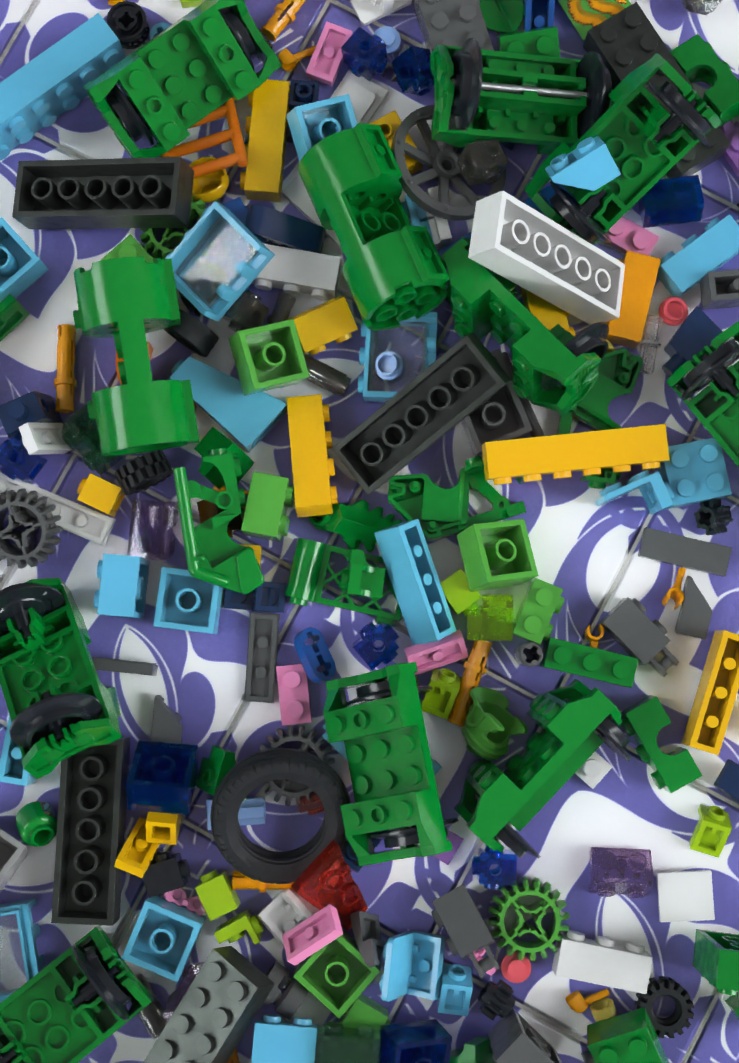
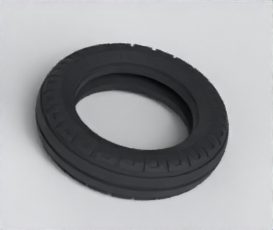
M272 748L259 751L244 758L231 768L215 792L210 814L211 829L215 843L227 862L237 871L251 879L270 884H289L303 881L329 866L343 849L347 838L340 805L351 803L349 793L338 773L324 760L309 752L294 748ZM282 779L293 780L308 786L322 801L325 813L319 831L308 843L290 851H270L255 845L245 836L239 825L238 812L242 802L252 790L266 782Z

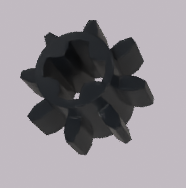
M721 499L700 502L701 508L694 513L697 528L706 529L707 536L727 532L726 526L733 521L731 518V507L721 505Z
M501 979L497 985L489 981L478 996V1001L482 1003L480 1007L481 1012L492 1021L496 1015L502 1019L506 1018L516 1002L511 996L514 992L512 987Z

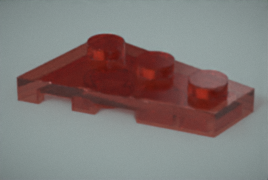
M334 840L327 845L291 885L299 896L317 909L321 910L329 904L337 908L341 926L347 931L352 927L350 914L357 911L365 912L368 909L358 885L353 880L350 873L351 870L344 861L342 851Z

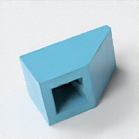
M598 135L594 138L589 137L582 140L575 150L567 155L561 154L555 157L550 162V165L545 168L554 183L591 191L597 190L621 175L606 144Z

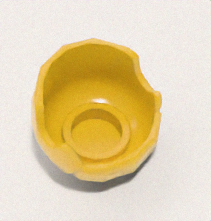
M201 157L193 161L189 166L192 167L217 158ZM226 169L194 178L192 190L194 200L202 199L203 202L210 203L223 197L229 186Z

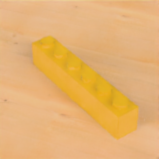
M666 424L492 441L482 444L485 481L493 480L494 485L512 483L511 478L523 477L524 482L542 480L541 475L553 474V479L572 477L571 472L583 471V476L601 474V469L612 468L613 473L631 471L632 465H642V470L661 468L660 463L670 460Z

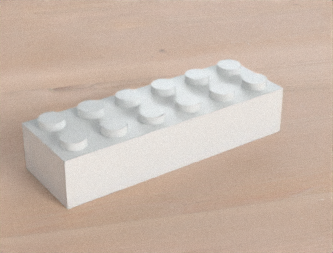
M503 190L476 201L468 258L590 325L619 318L625 271L624 263Z

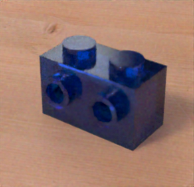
M699 175L659 180L638 201L643 228L701 221L704 198Z

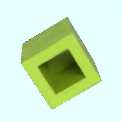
M462 568L440 583L447 604L455 615L462 612L464 616H467L479 607L476 601L482 597L478 591L470 592L467 576Z
M213 869L200 876L201 882L196 885L195 889L210 921L239 907L240 899L236 891L232 890V882L226 870L218 873L216 869Z

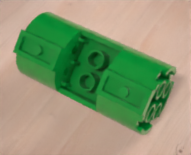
M358 123L354 128L334 133L310 148L301 159L298 171L321 225L325 230L335 231L341 244V250L346 255L347 260L343 265L342 273L366 327L375 331L400 327L399 321L408 320L413 316L417 320L434 310L446 298L448 294L445 289L448 287L446 282L450 278L427 227L411 226L399 199L402 194V185L399 179L403 175L380 125Z
M144 256L121 257L93 262L91 270L85 271L82 267L77 268L73 272L78 300V310L73 311L75 328H81L84 337H114L118 358L124 359V361L118 362L122 385L91 393L92 401H87L89 419L96 420L102 456L147 453L199 443L190 380L153 381L145 333L181 324L171 258H155L153 263H147L144 260Z

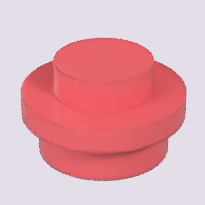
M668 297L659 306V317L665 324L677 326L687 318V304L681 298Z
M517 951L511 956L506 954L501 961V972L505 979L512 983L525 981L531 973V963L528 957L525 955L522 961L518 960Z

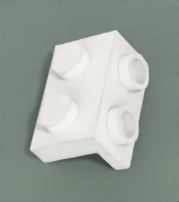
M287 888L282 890L257 917L284 947L282 935L314 915L315 912L311 914L304 906L306 901L298 891H291Z

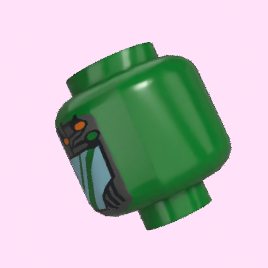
M42 801L30 802L18 811L15 825L22 841L28 846H45L57 835L58 820L48 803Z

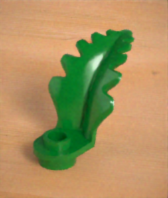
M359 500L347 506L341 503L332 504L333 514L309 516L315 528L340 534L349 549H357L360 543L363 542L368 552L374 550L377 542L375 532L402 523L400 519L393 522L394 514H388L382 518L383 508L380 506L369 511V503L366 500Z

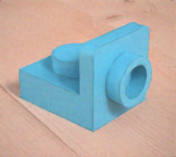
M443 964L440 997L437 1004L438 1013L468 1016L473 989L471 967L460 964Z

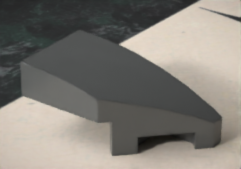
M687 575L682 591L684 593V600L680 608L675 631L677 634L706 639L712 609L693 578Z
M156 695L154 699L150 755L180 757L183 725L180 723L182 717L177 712L174 713L164 703V698L161 695Z
M362 911L350 914L358 950L367 967L377 966L380 962L378 958L387 942L381 940L379 915Z

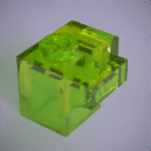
M482 594L480 608L467 609V640L513 641V595Z

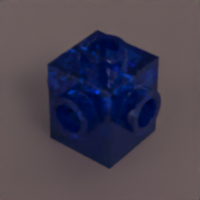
M361 27L341 47L344 63L347 64L349 70L355 76H363L369 82L376 74H381L387 66L388 58L385 42L377 35H370Z
M410 46L391 61L402 93L423 96L431 91V87L434 86V76L430 66V49Z
M13 436L10 440L7 439L0 445V465H2L0 471L12 480L18 477L22 481L31 484L48 461L42 455H29L22 440Z
M380 621L375 625L370 622L358 632L361 637L352 643L354 650L373 670L381 662L386 665L398 655L396 650L399 648V643L396 640L400 636L389 623L384 626ZM377 640L383 642L381 646L373 645V643Z
M486 844L485 848H478V856L472 857V875H477L479 884H484V888L492 890L502 889V885L516 886L517 855L509 849H503L502 852L498 850L493 851ZM498 864L496 868L490 869L491 865Z

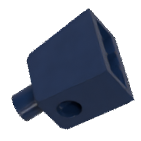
M698 306L687 316L664 347V351L671 357L662 366V370L668 377L686 361L694 359L692 356L698 354L699 351L704 349V346H710L711 341L723 332Z
M33 391L0 405V420L12 445L22 441L18 427L27 422L63 423L60 414L55 412L56 404L52 396Z

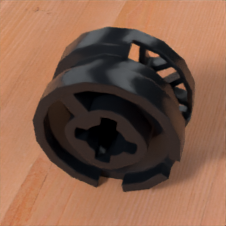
M130 1L119 2L112 6L106 20L108 26L120 40L122 48L135 49L142 46L149 37L150 28L141 6Z

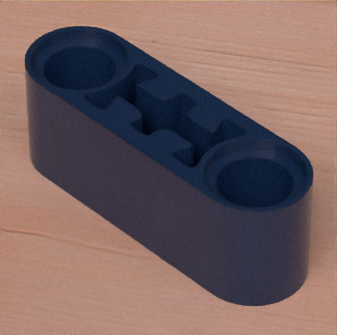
M251 204L248 206L245 226L262 243L322 253L326 233L324 227L263 205Z

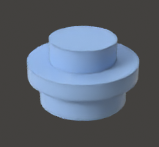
M383 26L374 32L372 44L374 49L381 55H391L400 47V34L395 28Z
M386 351L380 354L375 361L376 373L380 378L388 381L398 378L404 368L402 357L394 351Z

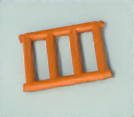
M229 99L222 106L190 127H197L226 117L229 129L177 145L160 155V157H182L232 141L234 153L192 166L194 178L235 165L241 168L248 165L247 153L234 99Z

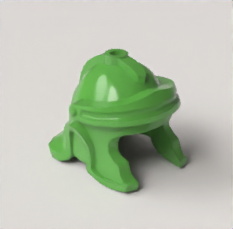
M475 687L469 690L473 704L469 707V713L461 731L467 743V750L477 757L491 761L504 756L508 752V743L512 735L528 733V728L523 720L516 716L513 717L508 711L509 703L503 694L490 688Z

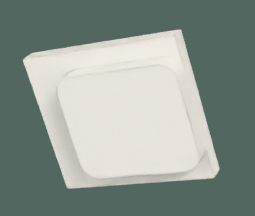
M350 68L330 98L349 94L357 124H368L386 98L388 90Z
M711 870L656 872L659 921L661 923L715 920Z

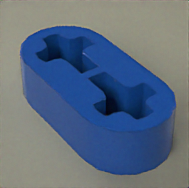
M309 627L297 633L294 638V646L308 678L318 684L333 678L336 672L335 662L321 632L316 628ZM311 638L313 644L306 645L304 640ZM323 665L325 671L318 673L316 668Z

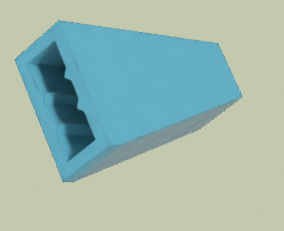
M190 356L185 361L182 359L177 362L171 370L172 375L169 377L171 380H190L193 401L248 452L288 412L287 405L283 401L265 392L244 396L240 380Z

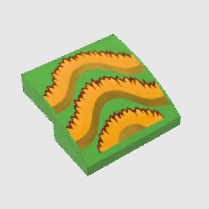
M558 0L583 41H585L588 30L632 5L629 0Z

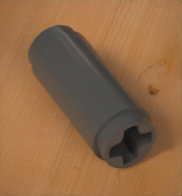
M534 642L521 643L514 650V659L522 666L533 667L542 661L543 650ZM524 649H531L532 660L526 659V655L523 653Z

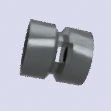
M276 961L266 974L275 985L264 1001V1004L269 1005L273 1003L275 1011L289 1021L297 1012L309 991L295 978L290 977V970Z

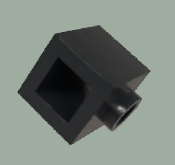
M170 851L154 855V861L150 863L143 876L150 898L184 887L188 883L187 877H190L191 874L187 860H182L180 853L171 855Z

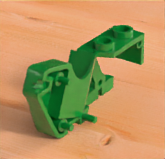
M626 348L605 354L597 369L599 371L598 380L581 402L563 417L560 416L557 435L570 434L573 414L586 421L587 425H591L598 430L621 428L619 424L609 417L608 405L617 396L627 395L633 391L643 366V359L638 355L630 354ZM612 468L601 469V474L581 476L580 481L589 482V488L604 490L606 485L615 484L616 479H620L622 472L613 473Z
M226 448L208 450V456L202 457L203 462H210L218 468L223 476L226 491L219 492L202 486L194 480L187 481L185 467L173 468L188 571L196 579L242 594H248L264 583V576L253 549L235 543L227 533L229 522L241 514V507L246 506L244 488L238 489L236 478L242 476L240 459H234L233 453L226 454ZM197 497L226 510L194 527L190 498Z
M481 456L465 461L466 467L460 469L458 483L450 489H444L435 485L427 474L392 476L389 480L388 503L406 521L418 518L427 541H436L459 534L473 524L498 522L527 512L523 501L510 505L506 497L501 496L485 481L484 463ZM523 477L515 478L519 484L524 483ZM469 488L483 495L492 504L493 510L469 517Z

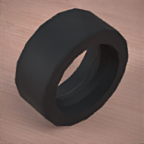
M179 308L181 324L172 325L165 328L164 331L188 349L206 358L218 342L219 337L204 323Z

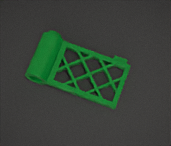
M297 539L285 596L290 597L289 603L307 607V602L310 601L376 616L375 622L392 626L394 620L400 621L402 613L393 587L386 576L384 582L389 589L383 592L382 597L390 592L397 601L395 614L384 612L377 602L379 599L371 598V601L363 606L354 605L349 595L344 594L345 589L340 587V581L337 576L341 575L342 570L335 574L328 564L331 552L342 554L348 562L350 550L313 540ZM364 553L365 559L371 561L375 567L380 568L377 562L385 564L382 557ZM328 569V571L331 574V577L325 580L326 572ZM334 579L343 594L334 600L321 598L323 586ZM345 597L349 604L339 602V600ZM374 603L377 610L366 607Z

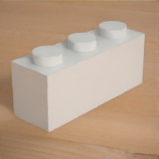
M264 244L275 256L251 283L255 284L256 288L261 290H271L272 287L283 289L284 293L290 295H300V292L311 294V297L318 300H328L329 297H336L341 271V257Z
M573 930L567 931V934L560 933L564 938H562L561 942H556L557 951L554 953L552 970L556 976L647 994L653 957L647 950H644L645 946L633 942H627L626 946L617 945L615 940L603 936H597L596 940L587 939L584 933Z

